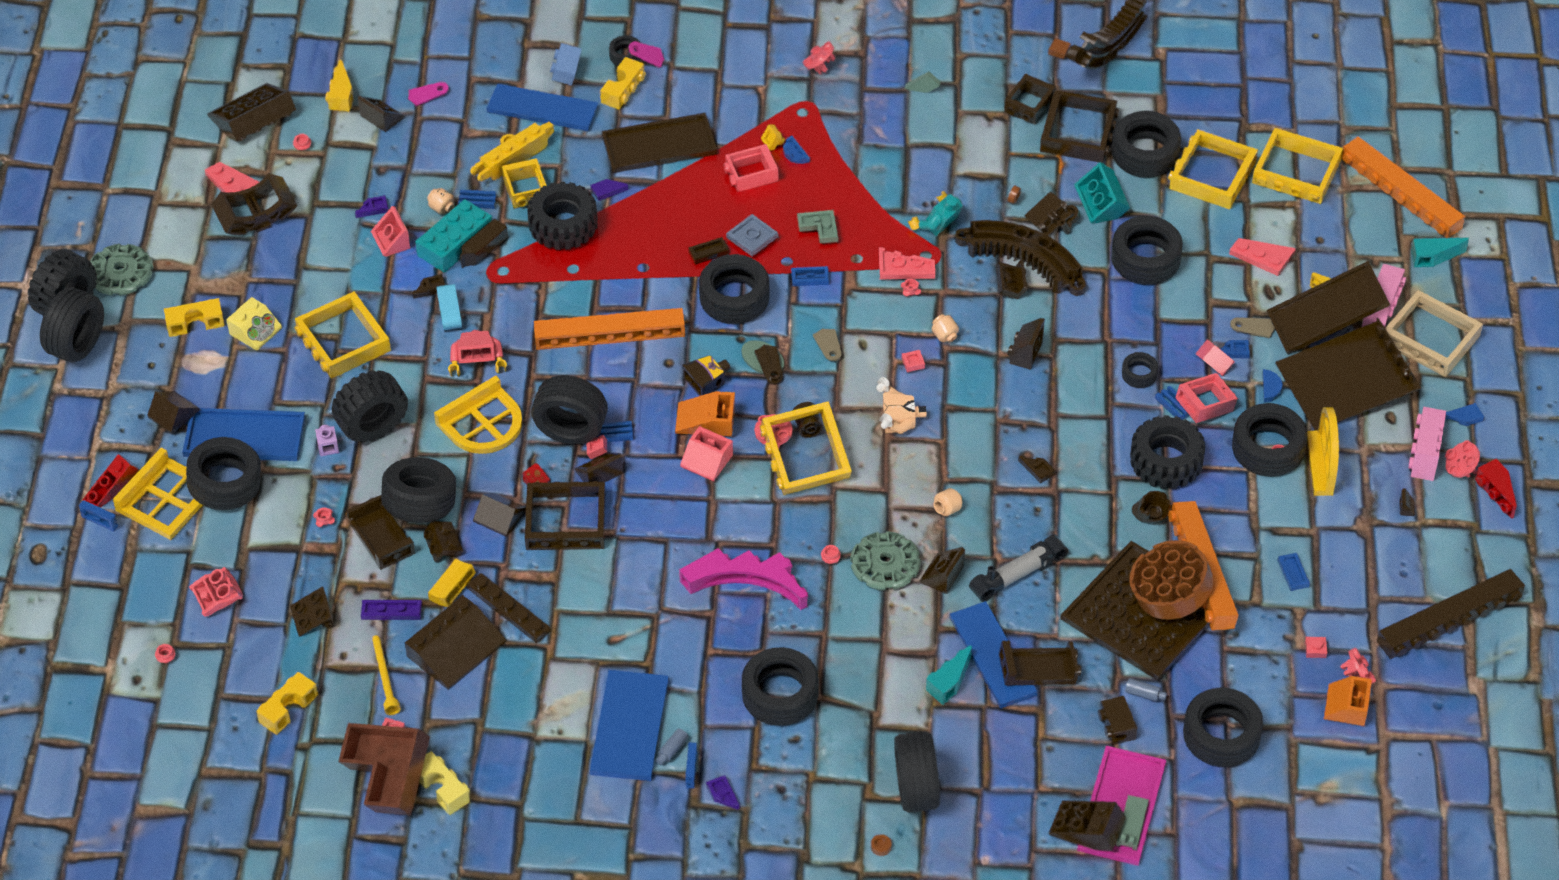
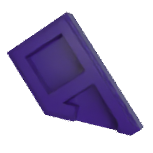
M605 179L590 185V189L596 199L600 201L628 190V185Z
M386 196L367 198L363 206L355 211V218L387 213Z
M725 775L706 782V787L714 802L734 809H740V804Z

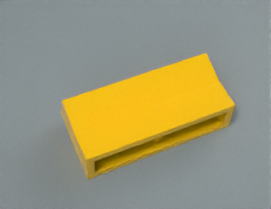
M455 559L428 592L429 600L438 605L449 607L476 574L473 565Z

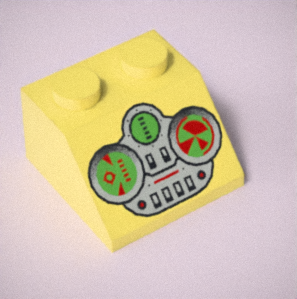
M253 297L226 319L229 334L256 351L282 329L281 324L267 306Z

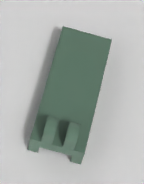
M1128 795L1124 809L1126 819L1116 841V846L1133 847L1132 850L1137 851L1149 799Z

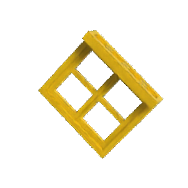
M160 448L113 498L115 511L169 540L176 536L203 505L195 499L188 504L173 496L186 482V466L170 459L167 450ZM166 470L182 477L169 493L153 485ZM147 491L162 499L149 515L133 507ZM167 502L183 510L169 526L153 518Z

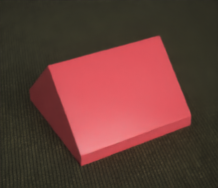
M392 206L371 230L385 257L410 249L408 230L395 206Z

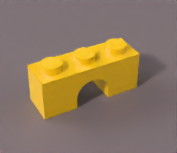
M625 57L617 67L619 82L608 79L600 90L601 103L620 110L623 104L627 103L629 96L636 91L638 84L644 80L646 75L644 63Z
M219 298L164 308L169 337L188 334L187 326L193 321L203 322L206 330L225 327Z
M297 672L286 681L285 685L276 690L268 701L259 706L256 711L259 723L277 735L291 722L289 712L285 707L290 704H298L306 708L318 696L316 683L300 672Z

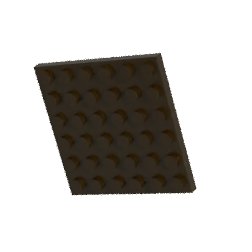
M1130 541L1065 609L1060 619L1159 681L1209 626V623L1206 622L1205 611L1201 607L1179 619L1155 618L1147 614L1140 607L1130 586V572L1142 553L1145 555L1149 551Z

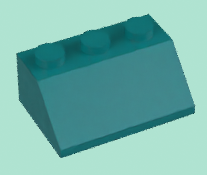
M1101 162L1074 184L1091 224L1116 220L1130 209L1114 170Z

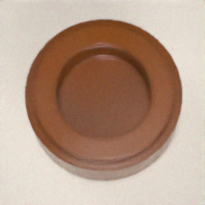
M1013 186L1007 202L1012 204L1017 202L1021 194L1020 187Z
M879 834L872 838L871 851L875 855L885 856L890 853L892 842L888 836Z

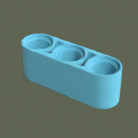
M455 284L437 286L443 330L462 328Z

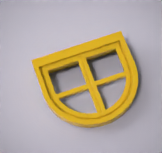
M496 375L434 412L435 424L456 446L471 453L487 454L502 450L516 440L522 428L521 410L518 404L501 387V381ZM497 398L507 410L488 421L478 409ZM472 414L481 426L464 436L460 435L452 425ZM511 414L512 425L503 436L493 424ZM484 429L496 439L486 443L468 440Z
M1324 407L1321 412L1318 430L1307 431V449L1314 496H1333L1338 471L1339 440L1336 414L1333 407Z

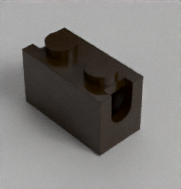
M1120 696L1101 701L1102 709L1098 710V717L1100 722H1104L1105 735L1107 738H1110L1112 745L1136 740L1137 726L1125 697Z

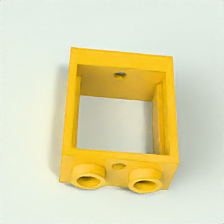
M537 158L502 166L503 180L513 209L528 206V202L533 197V194L537 190L540 191V188L546 186ZM536 177L538 189L515 194L511 182Z

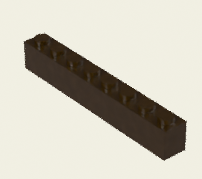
M1510 568L1379 630L1377 643L1390 659L1397 656L1401 657L1413 648L1417 649L1430 640L1434 641L1445 633H1451L1462 625L1470 624L1474 619L1485 617L1495 609L1499 610L1512 601H1518L1523 595L1525 585Z

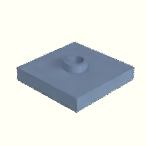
M751 214L727 232L726 238L749 255L754 256L778 238V232Z

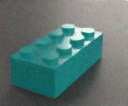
M464 199L415 241L417 256L445 273L460 260L462 245L491 222L492 215Z

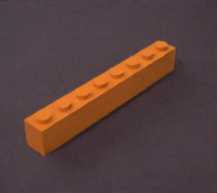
M1359 136L1343 146L1341 159L1346 164H1349L1358 173L1369 179L1371 183L1378 186L1399 204H1402L1411 213L1434 228L1439 234L1445 238H1450L1463 228L1465 216Z
M683 308L534 321L536 350L685 337Z
M1196 501L1173 502L1168 518L1173 524L1174 535L1177 536L1178 540L1196 545L1205 555L1213 573L1214 584L1212 592L1201 606L1205 611V620L1209 623L1211 630L1235 629L1238 613Z

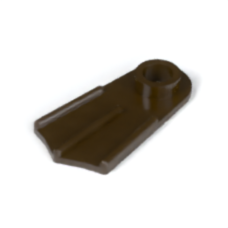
M764 344L755 350L754 353L766 380L770 384H778L782 381L783 374L777 346ZM775 373L777 377H772L771 374Z

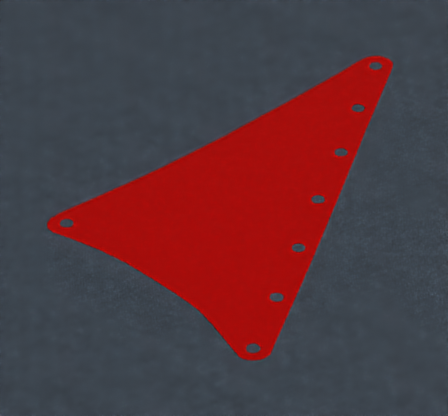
M800 101L790 105L760 125L719 148L716 155L705 156L659 182L597 212L598 226L592 238H589L588 242L582 243L580 247H572L571 250H555L553 247L550 249L545 247L544 244L541 245L535 242L493 261L488 266L486 275L494 283L700 277L705 266L713 259L695 264L688 252V248L723 237L729 248V254L727 255L739 254L751 257L758 261L768 274L791 273V268L828 266V272L879 270V247L885 248V251L892 253L898 251L901 252V255L909 257L913 255L920 256L921 252L929 251L932 254L930 259L935 260L936 265L940 261L941 251L884 210L841 158L829 137L817 106L813 102ZM799 109L808 110V115L804 117L798 116L797 111ZM768 125H775L777 130L781 132L782 138H785L782 145H777L775 150H769L778 168V181L737 192L735 185L732 186L730 183L729 173L726 174L723 164L726 163L725 155L765 145L761 137ZM791 135L810 157V162L804 164L794 163L784 156L783 145L788 137ZM762 161L735 168L738 177L765 170ZM833 210L838 242L820 243L817 230L799 232L797 213ZM751 214L778 232V238L754 256L749 255L726 238L727 232ZM858 254L863 259L860 263H853L851 256ZM789 257L793 260V263L790 266H784L781 260ZM645 263L649 265V270L640 272L637 267L639 264ZM570 265H577L579 271L573 274L569 273L567 268ZM500 267H507L509 273L502 276L497 273V270Z

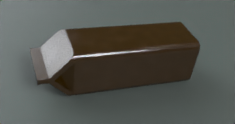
M493 219L463 244L462 254L460 255L461 268L476 265L507 239V226L497 219Z

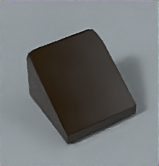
M1403 488L1399 500L1400 516H1415L1414 499L1406 488Z

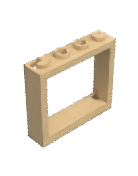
M1418 290L1385 329L1397 349L1401 351V354L1446 377L1480 337L1483 324ZM1416 306L1468 333L1448 358L1396 331Z

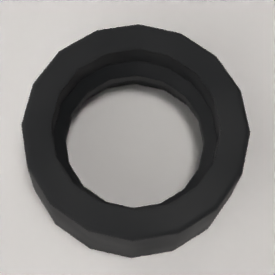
M629 35L614 38L609 45L610 61L616 66H619L625 57L640 62L641 59L632 54L620 55L616 51L622 48H629L631 42H641Z
M1135 352L1129 354L1122 363V378L1125 383L1135 388H1146L1156 381L1158 362L1153 356L1144 352ZM1134 365H1143L1149 368L1151 372L1146 375H1137L1132 373L1129 368Z

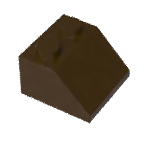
M1044 318L1022 325L1019 332H1016L1014 344L1009 346L1007 353L1010 356L1009 364L1031 370L1043 344Z

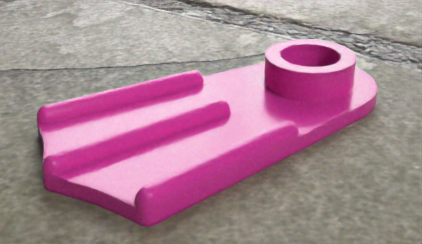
M631 42L629 44V51L633 56L658 68L661 67L664 61L661 48L639 42Z
M438 82L410 89L408 100L415 106H419L446 94L449 88L446 83Z

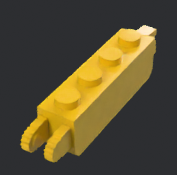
M550 122L541 126L536 123L530 125L481 156L480 162L471 168V174L475 176L478 174L477 178L482 182L489 177L492 180H497L503 176L502 166L526 161L544 150L548 145L547 139L554 133V125Z

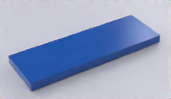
M497 84L488 103L487 112L541 123L550 122L557 126L589 131L599 105L598 102Z
M986 601L950 613V620L965 647L972 646L971 657L1000 709L1037 696V690L1034 685L1004 684L998 653L1001 642L1008 641Z

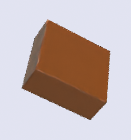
M1055 38L1048 49V54L1065 59L1071 43Z

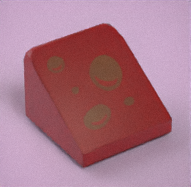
M537 463L533 464L522 474L523 482L526 484L550 482L549 477Z

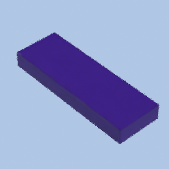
M362 600L361 620H421L422 600Z

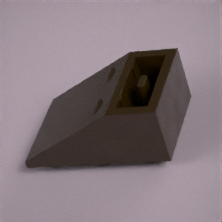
M1062 800L1048 834L1092 850L1113 851L1126 817L1117 802Z

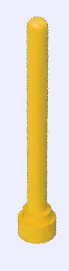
M374 635L372 641L386 697L383 704L384 711L387 715H396L401 711L400 703L393 695L380 637Z

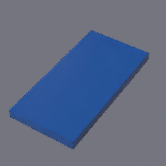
M199 408L200 411L189 419L182 451L183 457H188L196 446L206 440L217 437H231L250 445L256 451L260 460L298 461L305 412Z
M616 670L608 671L590 766V775L651 781L669 676Z

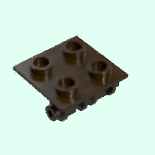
M1050 191L1024 216L1042 233L1050 236L1060 226L1059 220L1064 219L1066 221L1074 212L1065 201L1062 202Z
M323 586L290 605L299 637L319 625H323L325 628L333 626L334 621Z

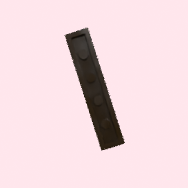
M482 573L467 584L469 591L536 644L551 632L550 626Z

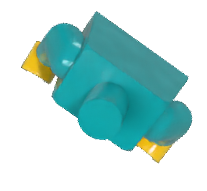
M942 191L941 196H936L939 203L932 209L926 220L919 221L918 217L915 216L911 221H908V224L912 230L918 228L927 229L935 236H938L959 217L963 207L962 201L958 197L951 194L947 195L945 191Z

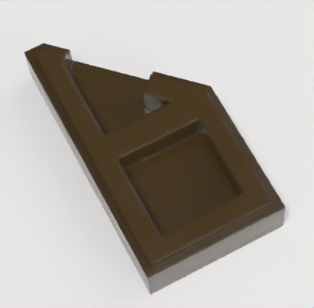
M442 274L424 278L420 282V286L412 292L413 299L437 294L436 287L445 285Z
M1018 457V461L1040 484L1056 475V470L1044 458Z

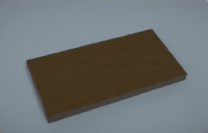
M706 112L601 131L612 173L717 154L716 144Z
M1366 261L1268 309L1267 313L1287 355L1390 306V303L1369 261Z

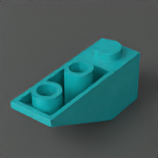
M1469 238L1413 239L1411 254L1414 267H1434L1465 253Z
M970 645L964 650L958 651L954 658L950 661H945L940 669L936 672H931L926 678V691L942 705L959 691L971 660L972 646Z

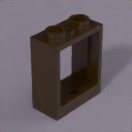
M1024 74L1006 97L1004 112L1036 125L1051 105L1056 86ZM1023 91L1041 98L1035 108L1016 101Z

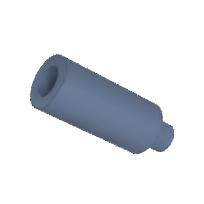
M1129 678L1125 690L1127 693L1156 702L1158 699L1165 701L1167 693L1162 692L1161 687Z
M677 729L658 751L659 756L656 762L660 765H663L665 761L669 762L688 740V734L682 729Z

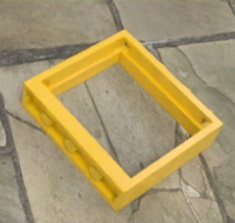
M1274 128L1254 169L1252 183L1321 204L1341 162L1343 148ZM1276 146L1329 162L1330 165L1320 186L1263 170L1273 147Z
M1197 130L1194 136L1191 135L1188 147H1184L1182 158L1178 159L1175 164V170L1169 174V189L1231 209L1256 163L1258 149ZM1198 145L1244 160L1227 191L1181 176Z
M355 292L295 318L296 326L294 329L297 332V336L302 337L305 347L307 349L310 348L314 360L320 362L322 371L327 372L331 379L391 351L388 336ZM352 309L375 341L331 361L308 328Z
M829 401L762 419L759 426L760 434L762 437L765 436V449L767 454L771 455V468L777 474L776 483L779 489H782L783 495L850 478L852 471ZM820 413L838 470L789 482L771 426Z

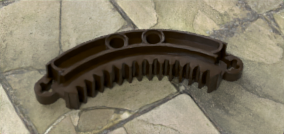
M1125 0V5L1121 6V11L1117 12V16H1114L1113 20H1110L1106 27L1093 34L1083 31L1079 37L1084 40L1082 47L1073 44L1068 51L1067 58L1090 70L1098 69L1108 64L1119 54L1117 52L1120 49L1122 50L1134 38L1147 19L1148 15L1142 11L1147 0Z
M976 220L970 221V227L958 229L955 233V243L962 247L967 246L968 255L974 258L975 254L981 257L982 253L986 257L990 253L993 257L999 254L1000 258L1006 255L1008 260L1014 257V261L1020 259L1026 262V267L1032 265V270L1037 269V274L1042 273V278H1046V283H1049L1052 293L1059 294L1062 288L1065 287L1074 296H1081L1085 293L1086 282L1082 276L1083 269L1079 262L1059 242L1038 230L1005 221Z

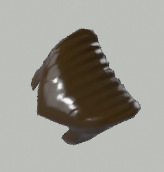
M1149 491L1137 503L1133 504L1132 514L1140 522H1160L1168 516L1171 502L1164 492Z

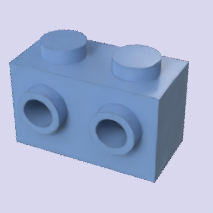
M561 43L560 49L555 50L553 59L556 60V63L552 62L550 72L553 75L551 80L572 85L581 48Z

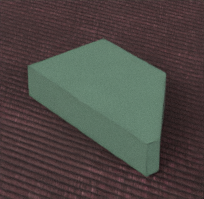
M928 71L906 83L905 89L928 93L939 87L941 81Z

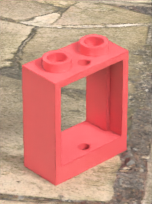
M766 144L725 155L726 163L723 164L726 174L729 173L730 183L732 186L735 185L737 192L778 181V168ZM762 161L765 170L738 177L735 168Z
M1217 373L1180 384L1175 397L1195 423L1233 412L1238 399ZM1211 390L1220 402L1205 406L1196 395Z

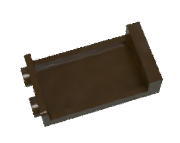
M381 495L347 510L349 524L380 570L415 554L413 540L411 537L407 538L393 516L384 508Z
M1010 641L1001 642L998 654L1005 685L1076 684L1078 676H1081V665L1077 662L1078 651L1077 648H1074L1073 641H1068L1066 648H1011Z

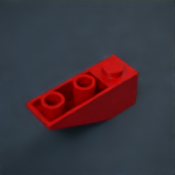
M118 454L82 500L101 508L112 500L140 469L130 460Z
M1496 458L1478 467L1475 480L1488 493L1489 497L1500 506L1501 510L1512 519L1514 518L1517 504L1509 471Z

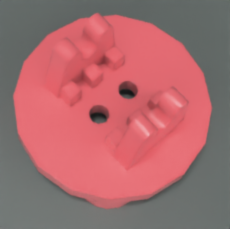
M830 41L821 47L815 46L810 51L811 55L802 62L807 69L814 68L819 74L826 72L827 68L824 62L829 63L835 60L832 54L834 46Z
M776 414L761 415L755 424V436L764 445L766 443L765 436H761L759 426L763 418ZM790 421L771 426L778 449L780 445L786 443L792 436L793 428Z
M1466 440L1447 450L1445 454V467L1450 475L1457 478L1464 476L1469 478L1471 477L1470 473L1477 474L1476 466L1480 459V451L1476 445Z
M1356 647L1349 650L1350 659L1341 665L1343 670L1347 669L1344 671V675L1372 679V685L1376 682V678L1371 671H1368L1367 666L1369 664L1363 655L1361 656Z

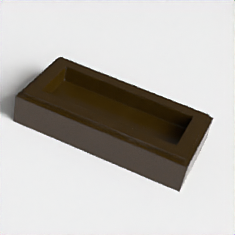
M723 237L689 247L688 252L694 263L698 264L729 254V248Z

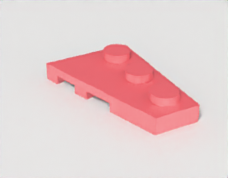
M221 162L205 169V175L222 192L243 191L259 183V181Z
M1238 238L1231 247L1229 254L1279 276L1294 256L1296 248Z
M879 247L880 279H935V260L915 255L909 257L901 255V252L895 251L892 253L885 251V248Z

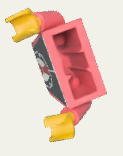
M473 330L462 333L460 339L451 345L450 362L452 364L448 367L450 376L452 377L454 370H457L458 377L460 376L461 371L457 363L495 361V359H497L495 371L499 373V367L502 366L506 372L507 363L502 359L504 355L501 342L490 336L488 331Z

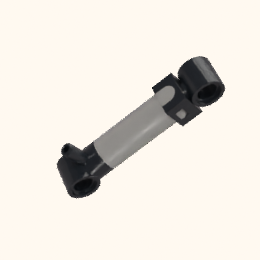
M1051 535L1044 541L1041 540L1030 546L1029 552L996 569L994 566H989L987 575L980 574L974 577L969 583V588L981 602L988 601L997 591L1037 569L1043 571L1052 566V562L1061 561L1066 557L1069 550L1056 535Z

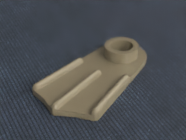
M1236 317L1230 322L1231 328L1237 332L1270 338L1275 330L1271 319Z
M821 329L813 334V338L827 360L836 361L841 357V349L835 329Z

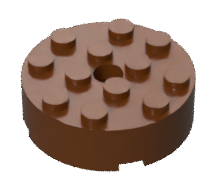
M1171 540L1152 546L1153 549L1145 555L1142 553L1131 569L1130 586L1140 607L1147 614L1159 619H1179L1196 611L1210 596L1214 584L1213 573L1205 555L1196 545L1187 541Z

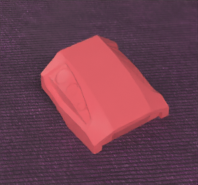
M225 567L202 576L189 586L199 602L202 615L205 617L243 598V593L236 579Z

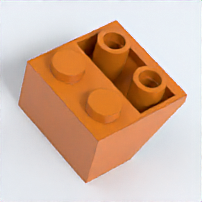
M1349 676L1330 683L1324 719L1365 726L1372 679Z

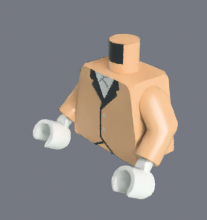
M881 377L877 381V391H884L883 415L879 421L882 422L881 427L885 429V433L896 432L903 434L915 428L916 418L926 417V406H915L913 396L903 394L889 386V381L885 377Z

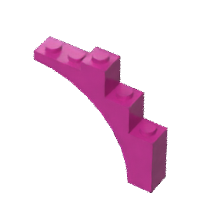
M718 548L679 569L680 582L690 594L719 584H752L768 588L783 595L800 610L807 607L808 593L804 587L798 585L796 578L791 574V561L780 552L761 562L759 557L754 556L750 550L730 560L729 556L726 553L723 554Z

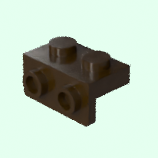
M1020 260L1016 266L998 262L996 274L999 294L1019 299L1028 288L1024 261Z
M430 522L424 531V539L428 544L434 562H439L443 555L461 556L463 549L452 522Z

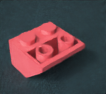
M699 426L689 439L680 467L715 481L733 456V441Z

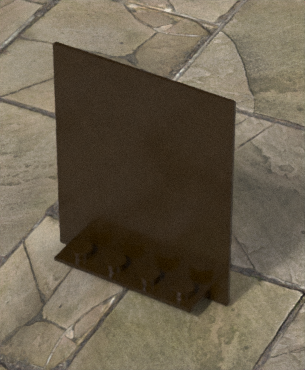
M1377 318L1376 322L1275 362L1314 431L1319 428L1320 416L1324 407L1334 408L1338 423L1410 394L1412 396L1413 392L1421 389L1420 384L1409 368L1410 363L1405 362L1401 351L1397 349L1379 318Z

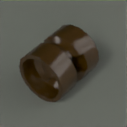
M803 402L795 406L793 410L805 408L815 404L812 402ZM819 414L795 420L799 434L804 438L815 437L823 430Z

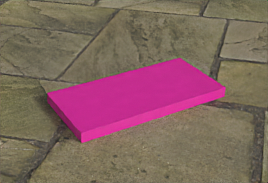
M1110 746L1105 747L1090 801L1117 802L1124 813L1128 795L1149 799L1137 851L1132 850L1133 847L1124 845L1118 847L1116 844L1113 851L1092 850L1080 845L1077 846V851L1139 865L1166 765L1165 759Z

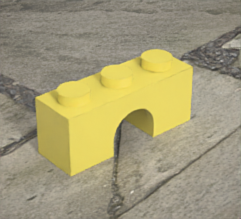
M432 751L427 753L419 783L425 789L432 784H442L443 786L436 790L437 802L451 815L470 802V790L464 782L461 783L458 780L457 775L452 769L449 770L445 766L440 756H436Z

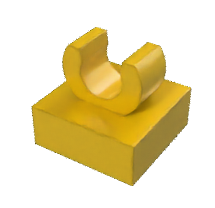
M768 125L761 137L769 150H775L777 145H782L785 141V138H782L781 132L777 130L775 125Z

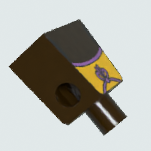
M709 355L682 365L683 378L699 396L715 392L725 384V372L730 369L726 359L717 363Z

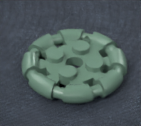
M133 244L107 246L100 253L97 252L90 260L97 274L95 289L106 295L113 296V294H119V296L134 293L138 287L146 285L152 276L153 261L150 255L145 253L141 247ZM120 266L124 267L121 270H116Z
M886 531V533L875 532L863 537L861 542L854 546L850 556V561L852 562L851 569L860 582H866L868 587L877 590H885V588H893L895 590L906 586L911 582V578L917 576L921 567L920 552L914 542L910 539H905V536L891 531ZM888 557L891 560L884 562L881 558ZM884 577H892V580H885Z

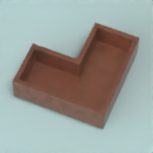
M348 723L338 762L350 770L371 771L363 805L374 812L411 815L430 736L419 728Z

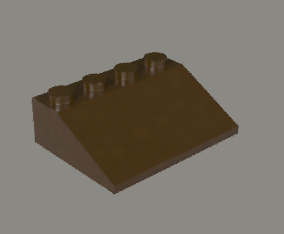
M265 83L207 113V115L229 139L239 142L246 139L247 135L258 133L262 130L261 128L275 124L276 120L290 116L291 112L296 110V107L288 90Z
M462 595L405 642L406 655L410 660L449 690L506 642V639L483 612Z

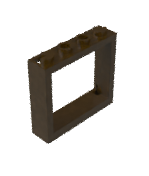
M1055 90L1041 136L1040 152L1103 163L1105 155H1109L1110 146H1108V143H1112L1113 133L1111 131H1114L1117 122L1115 118L1118 119L1120 108H1117V100ZM1060 106L1108 114L1100 146L1051 138Z
M605 482L527 483L526 550L604 549ZM599 497L598 531L532 532L533 498Z

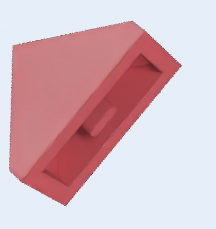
M1208 339L1195 353L1222 376L1235 363Z

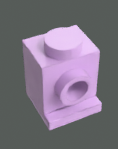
M322 425L319 429H315L320 456L339 453L334 426ZM332 444H334V446H329V447H323V448H322V446H327V445H332Z

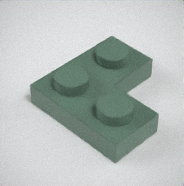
M833 210L797 213L799 232L817 230L820 243L838 242Z

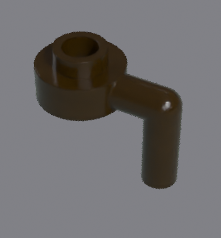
M1068 205L1074 212L1072 217L1066 221L1064 219L1059 220V225L1065 234L1071 232L1072 224L1076 223L1080 218V212L1075 205Z

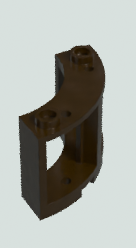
M268 173L263 180L246 190L238 192L220 191L211 204L225 234L247 235V232L256 230L260 232L272 227L271 224L277 220H284L298 206L284 178ZM274 189L279 200L262 212L257 200ZM247 204L252 214L251 216L244 217L235 216L231 207Z

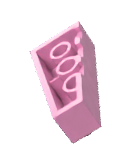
M1383 264L1377 279L1390 306L1364 318L1362 327L1376 322L1377 318L1380 319L1385 328L1387 327L1389 318L1393 315L1394 308L1397 306L1398 299L1406 283L1407 277H1404L1405 269Z
M1423 407L1422 414H1418L1416 425L1420 426L1415 428L1413 438L1417 440V443L1412 444L1411 454H1414V458L1410 457L1408 468L1412 469L1410 477L1434 481L1446 416L1445 410Z

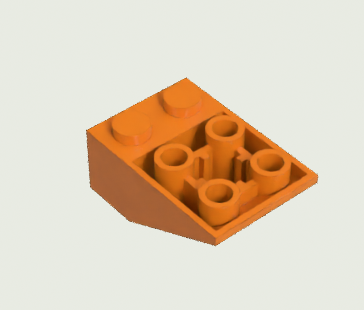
M716 391L678 402L675 434H694L700 426L721 436H732L735 392Z

